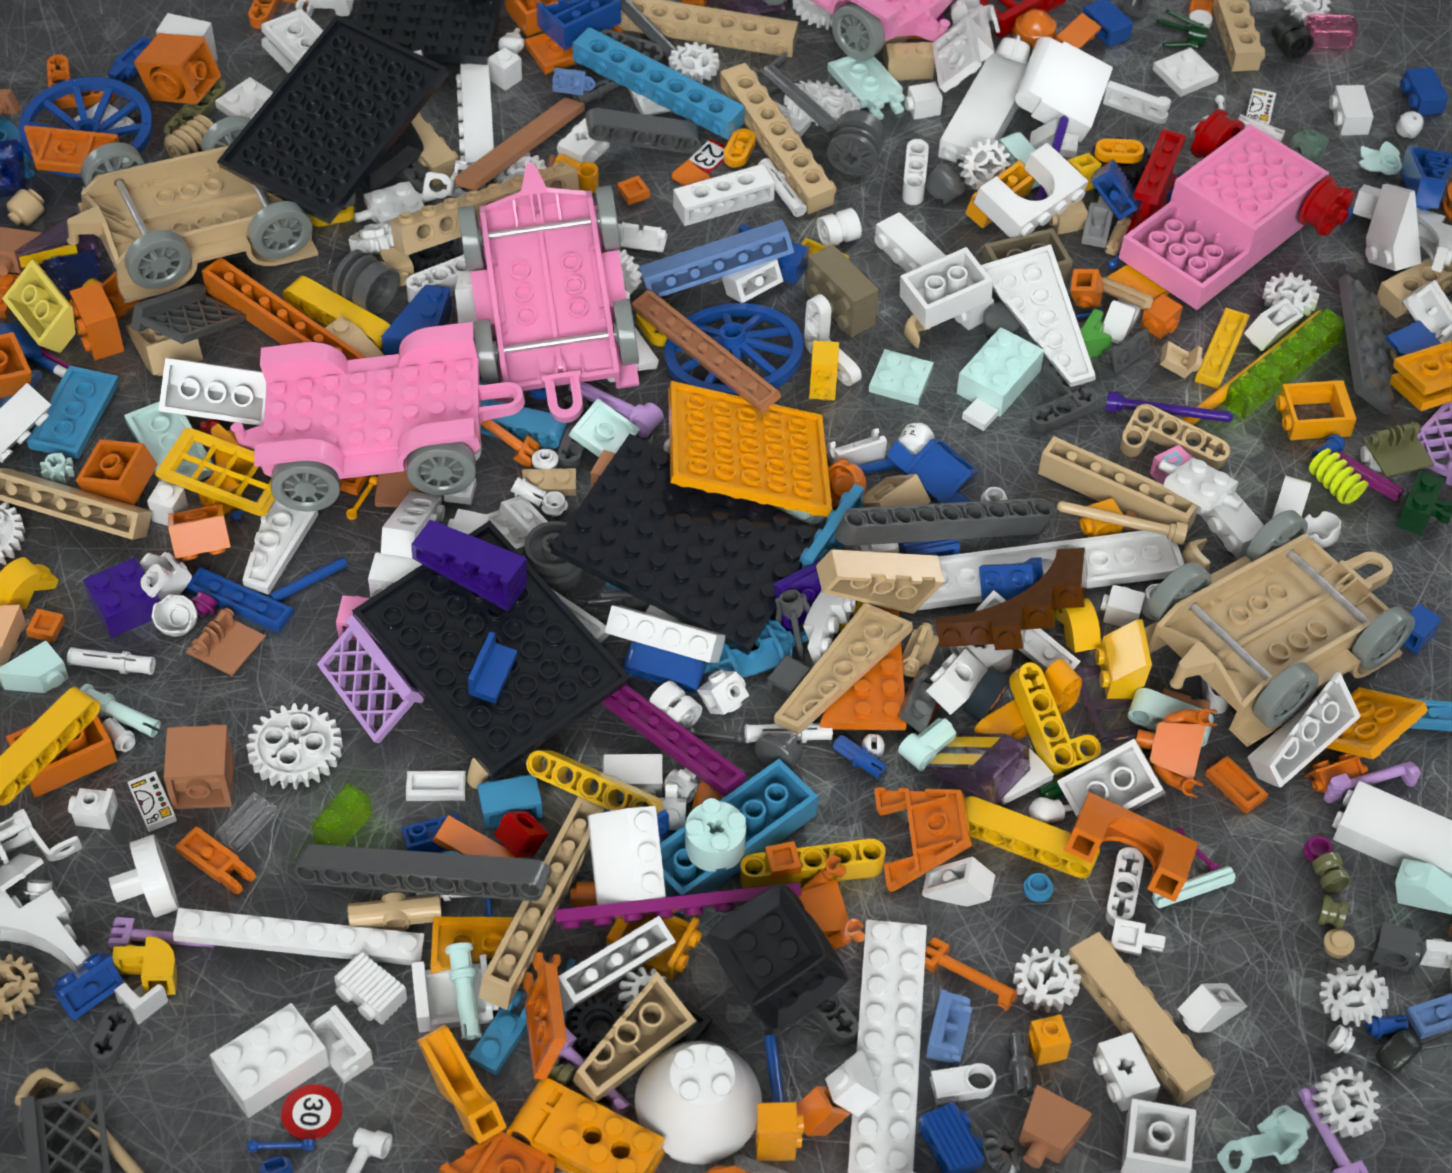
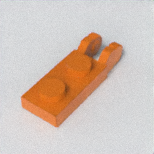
M197 826L175 846L178 854L219 884L222 882L235 895H239L243 888L236 879L229 875L234 869L239 876L248 882H252L256 878L254 871L240 861L239 856Z

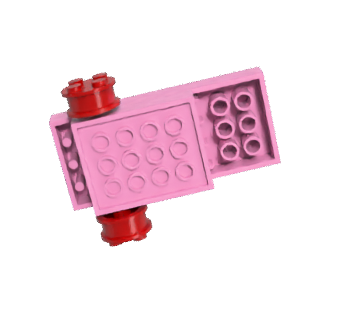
M1223 109L1215 110L1205 121H1200L1196 126V136L1190 151L1194 157H1203L1204 159L1175 180L1171 200L1167 205L1124 236L1119 255L1120 260L1196 310L1302 227L1311 225L1316 228L1318 235L1327 237L1338 224L1342 225L1349 216L1347 210L1355 198L1353 190L1349 187L1342 188L1338 186L1336 180L1329 176L1328 171L1252 124L1245 128L1241 120L1236 119L1233 121Z

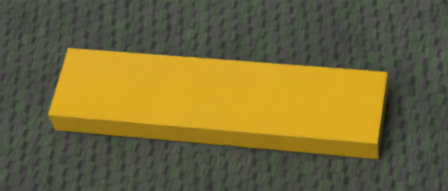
M1225 308L1196 374L1195 382L1216 389L1220 388L1250 315Z

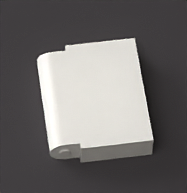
M1050 37L1039 38L1019 85L1015 101L1018 106L1031 112V117L1044 124L1058 118V126L1060 117L1067 116L1069 122L1066 133L1079 135L1078 142L1081 143L1092 127L1113 67L1065 41L1060 43Z

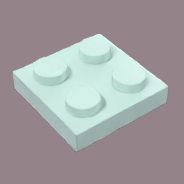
M884 349L869 384V392L918 405L933 370L934 362Z
M597 398L568 436L599 457L603 449L616 453L629 433L636 436L640 428Z

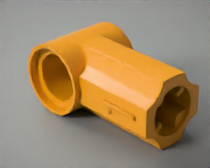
M559 154L554 164L565 162L575 168L578 174L579 191L591 190L592 194H594L595 188L599 187L597 165L592 162L580 163L567 155Z

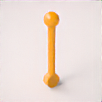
M373 475L369 478V484L354 507L346 511L349 520L357 518L359 507L373 486L377 485V476Z

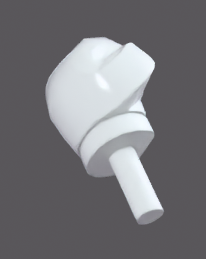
M515 28L513 33L508 32L505 36L501 37L498 42L499 50L505 47L511 52L518 54L525 44V40L519 34L521 30Z
M1045 797L1035 799L1028 808L1031 818L1046 824L1063 820L1065 812L1073 811L1070 804L1063 805L1060 800H1052Z

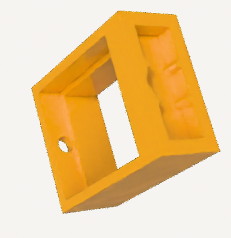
M1344 380L1283 384L1280 395L1276 396V408L1282 414V427L1284 430H1287L1290 440L1320 439L1334 434H1338L1341 437H1350L1352 435L1357 419ZM1330 403L1334 418L1298 420L1293 405Z

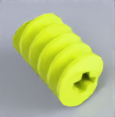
M1327 448L1312 460L1309 465V472L1316 476V479L1323 483L1326 489L1330 490V494L1335 496L1339 503L1350 504L1364 493L1368 487V482L1365 480L1360 482L1361 475L1358 473L1353 475L1354 468L1352 466L1346 468L1347 461L1344 459L1339 461L1340 454L1337 452L1331 454V449Z

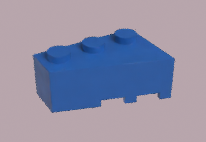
M425 284L381 336L385 356L399 354L402 340L410 333L427 327L448 324L452 311L450 288Z

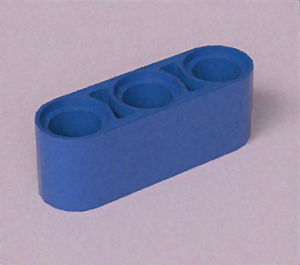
M632 641L621 667L629 675L658 684L673 681L685 692L696 693L705 672L706 664L698 659Z

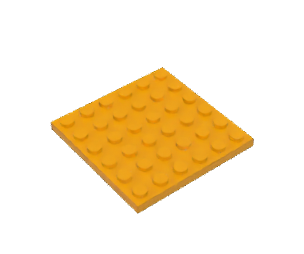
M675 381L670 382L668 388L670 483L681 487L704 490L708 493L728 495L735 499L751 500L763 505H774L786 510L806 512L813 516L828 517L832 511L822 415L776 404L771 405L761 413L741 396Z

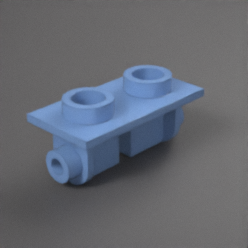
M555 68L552 91L583 95V91H591L595 87V81L592 77L585 76L586 71Z

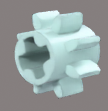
M63 453L49 454L45 462H40L43 479H50V481L64 485L67 484L70 477L75 476L72 458L65 459Z

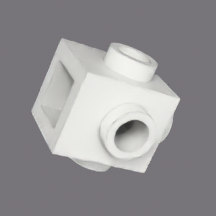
M719 670L708 677L709 681L697 689L710 714L724 715L727 712H733L742 706L741 702L749 696L745 688L744 679L737 672Z

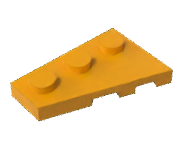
M433 917L431 974L451 969L450 957L446 954L445 948L452 944L472 943V963L479 962L480 955L486 954V960L493 958L514 917Z

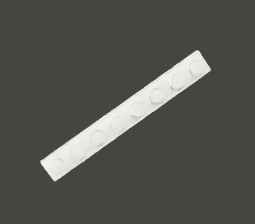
M178 908L173 941L353 959L360 952H363L373 962L412 966L411 963L421 962L424 934Z

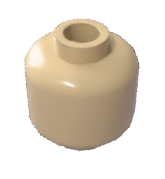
M30 188L28 191L20 189L7 202V209L10 212L8 217L17 225L23 223L31 226L44 213V200Z

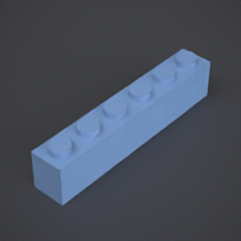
M781 219L642 265L639 268L646 290L650 289L659 297H663L793 254L794 249L788 229Z

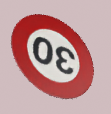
M318 1084L305 1085L293 1091L286 1098L281 1111L282 1122L286 1130L294 1137L303 1140L319 1139L331 1133L340 1122L342 1104L338 1095L332 1089Z

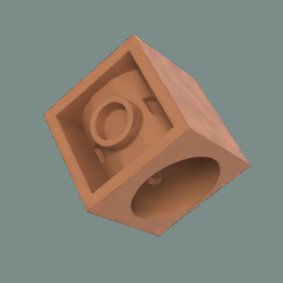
M210 724L192 727L183 725L167 728L164 780L172 809L232 807L234 754L227 725Z

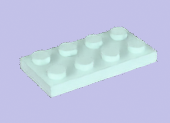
M160 401L124 415L125 421L136 441L145 444L158 464L154 472L157 471L185 428H192L185 415L158 411ZM196 442L193 443L187 452L188 455L203 460L207 453L203 445ZM182 460L175 472L191 478L199 465ZM204 468L197 480L199 481L211 476L214 471ZM157 477V478L159 479V481H161V482H165V483H168V484H172V483L166 482V481H164V480H161L160 477Z

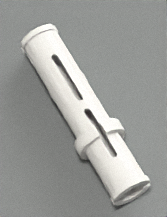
M769 158L761 160L758 165L764 164L775 182V191L795 217L805 214L807 206L787 183L783 172L778 171Z
M70 647L67 654L68 665L118 670L121 674L136 672L153 675L156 666L155 657L131 655L127 651L112 653Z
M811 723L800 734H796L777 724H745L744 734L746 743L757 742L763 735L771 734L780 738L797 735V741L802 744L807 743V740H832L833 728H820V723Z

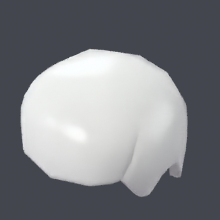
M1323 511L1318 517L1314 518L1308 514L1304 518L1308 523L1306 535L1321 548H1328L1336 543L1341 529V520L1337 515Z
M167 595L160 602L154 604L151 617L156 628L167 636L178 637L187 634L195 626L197 610L193 602L185 596Z

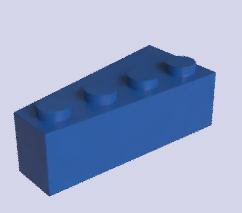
M1407 146L1400 174L1406 188L1415 191L1417 208L1422 210L1439 208L1452 166V153Z

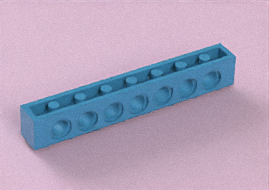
M588 27L573 42V60L578 64L611 79L638 95L648 98L677 115L685 117L716 135L729 140L733 132L744 124V105L591 27Z

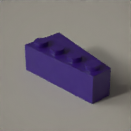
M429 520L411 544L412 559L506 611L510 610L527 587L526 557L450 528L445 524Z

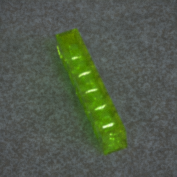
M1328 308L1323 309L1230 383L1224 406L1242 419L1248 417L1280 391L1283 384L1290 383L1340 342L1345 327L1344 319Z

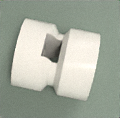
M852 208L838 211L836 215L829 214L817 219L816 225L822 244L827 247L832 244L837 246L842 241L849 242L861 237L860 220Z
M673 681L665 682L658 687L649 700L650 703L685 729L693 727L702 713V706L691 696H685L684 690Z

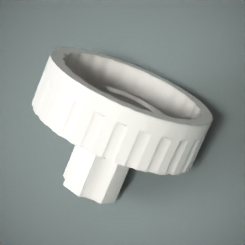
M151 835L130 842L136 869L109 878L116 902L145 894L155 918L178 910L179 904L156 836Z

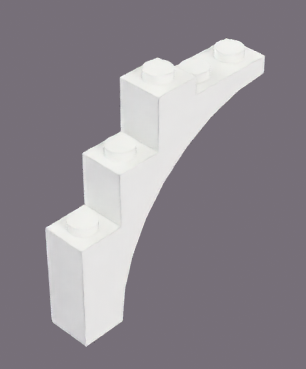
M1364 184L1359 190L1352 213L1372 220L1381 189ZM1417 208L1420 246L1431 258V270L1442 272L1445 265L1450 266L1452 261V226L1443 223L1444 215Z
M50 889L22 906L15 895L10 898L6 891L0 892V941L30 945L50 953L68 965L73 972L83 967L82 962L91 955L84 945L78 947L75 943L77 937L70 927L72 923L68 915L72 912V909L63 896L58 899Z

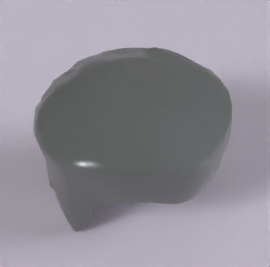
M944 163L938 164L926 179V188L930 194L936 199H942L944 205L964 194L967 189L960 175L951 166Z
M1003 301L991 304L984 312L983 326L986 337L990 334H995L1000 327L1013 334H1016L1021 329V324Z
M766 734L760 737L755 745L756 756L765 768L777 759H780L792 771L801 759L804 750L803 746L797 743V735L780 738Z

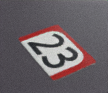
M709 139L688 160L703 172L710 174L724 161V149L726 146L713 139Z

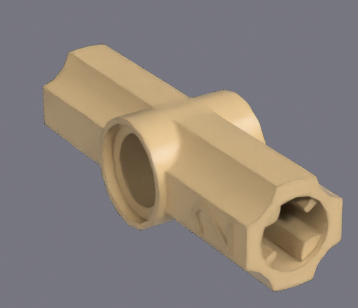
M393 892L384 895L381 900L348 904L349 926L404 931L413 924L433 922V917H442L440 894L407 897L403 893Z

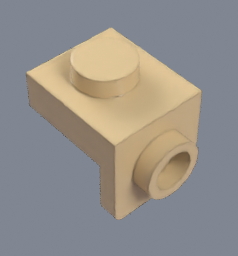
M1168 341L1162 346L1160 365L1185 379L1192 372H1196L1200 368L1203 361L1201 358L1203 348L1197 345L1189 353Z

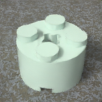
M714 798L706 799L703 804L695 807L686 819L685 848L690 861L698 868L709 872H716V869L725 867L727 870L739 863L745 852V816L728 803Z

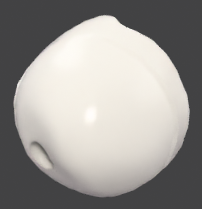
M1414 111L1402 114L1396 125L1397 133L1409 139L1415 138L1422 129L1423 117Z

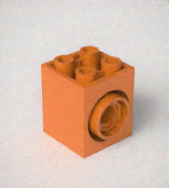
M158 33L134 61L151 100L197 105L222 76L204 36Z

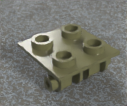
M1412 421L1402 425V427L1395 425L1394 427H1388L1386 430H1375L1372 434L1362 437L1363 442L1386 478L1434 466L1432 459L1417 438V434L1421 433L1419 423Z

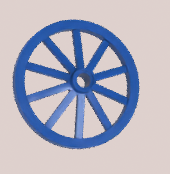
M104 77L75 78L47 88L27 105L19 123L20 140L25 153L32 162L34 160L24 130L25 125L66 129L35 123V118L44 108L72 130L118 134V136L139 132L130 145L135 147L140 154L148 145L153 132L151 110L141 93L126 83ZM81 91H104L93 118H87ZM73 93L80 120L76 122L52 102ZM113 93L130 101V103L100 124ZM136 108L139 110L142 116V123L109 129ZM48 171L61 176L81 178V174Z
M731 303L713 306L687 317L689 321L708 336H712L713 340L741 362V357L744 355L750 358L769 375L763 379L774 388H778L787 382L797 372L802 363L804 346L800 329L792 319L773 308L749 303ZM736 317L751 318L743 325L731 320V318ZM723 319L724 322L720 330L705 326V324ZM762 320L779 327L750 331ZM787 335L792 342L793 348L757 339ZM667 339L665 344V362L667 370L675 382L739 396L727 385L713 384L717 377L711 372L708 373L705 381L698 380L689 375L687 372L700 364L692 358L680 366L676 360V353L683 350ZM752 348L789 358L777 370Z

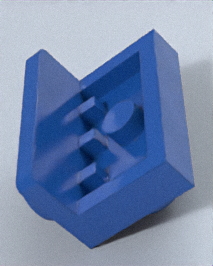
M97 952L90 955L82 962L83 967L75 972H66L56 980L57 985L51 988V991L70 1020H76L114 993V990L124 983V980L112 963L114 959L110 954H100Z

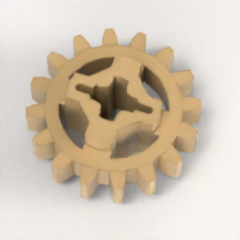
M8 954L5 961H1L0 958V1021H2L6 1014L9 1015L11 1020L15 1019V1012L18 1010L25 1014L27 1012L25 1005H34L36 1002L33 995L40 994L38 974L35 972L33 964H26L22 956L16 962L12 954Z

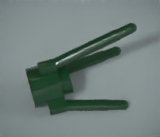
M1166 9L1167 14L1191 26L1186 27L1162 19L1156 20L1159 24L1188 32L1186 39L1191 40L1190 42L1162 43L1163 47H1191L1197 49L1198 44L1204 46L1209 29L1204 27V24L1195 22L1170 9Z

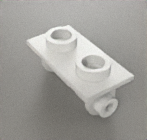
M625 222L618 224L621 247L664 252L668 234L666 230H662V227L644 226L643 230H639V225Z

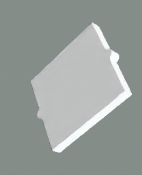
M20 853L11 859L10 863L0 866V892H4L16 882L25 878L26 875L44 863L43 860L39 857Z

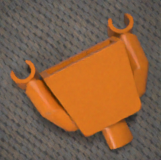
M1182 709L1170 713L1163 718L1162 722H1158L1156 733L1138 729L1137 743L1141 748L1152 750L1149 762L1153 763V771L1167 785L1183 791L1185 795L1192 798L1199 797L1192 793L1193 786L1199 785L1203 787V783L1194 780L1205 727L1217 725V723H1211L1208 718L1210 713H1217L1215 709Z
M832 855L825 862L826 870L822 869L801 888L799 899L836 951L850 944L851 939L855 942H862L865 939V934L858 930L863 928L864 924L858 919L849 920L837 880L832 879L833 876H844L846 874V867L839 865L835 869V866L841 862V858Z

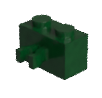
M1422 470L1418 471L1398 521V528L1423 536L1431 516L1437 518L1442 523L1449 524L1452 516V502L1438 500L1444 478Z

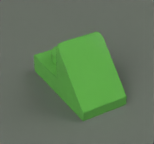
M1097 309L1092 311L1080 330L1089 357L1103 355L1106 349H1110L1112 339L1111 335L1103 332L1105 326L1102 323L1104 312Z

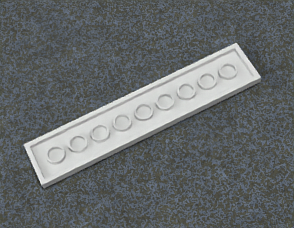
M1144 530L939 556L945 583L918 610L982 602L979 567L981 565L1019 564L1026 562L1030 558L1042 557L1044 576L1056 557L1057 549L1085 548L1088 567L1086 589L1164 579L1177 568L1184 565V561L1177 543H1172L1171 539H1167L1166 535Z
M866 919L856 1053L859 1050L865 1053L881 1098L859 1117L852 1114L848 1173L913 1172L927 925Z

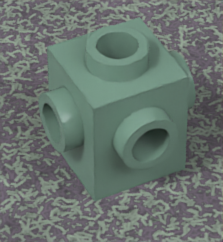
M1310 128L1294 134L1290 139L1289 146L1290 149L1315 163L1322 160L1330 139Z

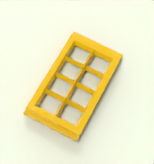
M185 428L155 472L156 476L160 477L161 480L260 517H266L276 501L271 492V479L268 484L252 479L259 467L254 464L255 451L193 428ZM194 442L210 447L203 460L187 454ZM216 450L231 455L224 468L208 462ZM237 458L253 463L246 476L230 470ZM182 460L199 465L191 478L175 472ZM204 468L220 473L213 486L197 480ZM226 476L242 481L235 494L219 489ZM248 484L264 490L257 502L241 497Z

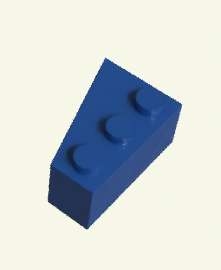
M558 0V3L546 6L544 2L538 3V27L563 50H567L573 47V42L588 27L600 32L621 24V1Z

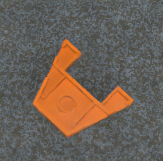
M883 787L874 788L876 808L880 816L906 809L908 813L913 856L884 864L886 886L890 892L898 890L972 846L965 795L962 790L925 789V791H910L909 788H898V791H891Z

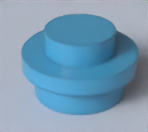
M1034 873L1025 879L1023 891L1030 900L1044 902L1052 896L1053 884L1047 875Z

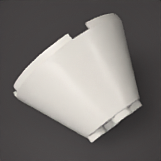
M708 1041L681 1042L664 1050L646 1065L639 1077L635 1092V1113L639 1125L665 1138L663 1149H665V1153L670 1155V1158L690 1164L718 1162L732 1156L744 1147L755 1131L757 1103H762L758 1080L747 1062L729 1048Z

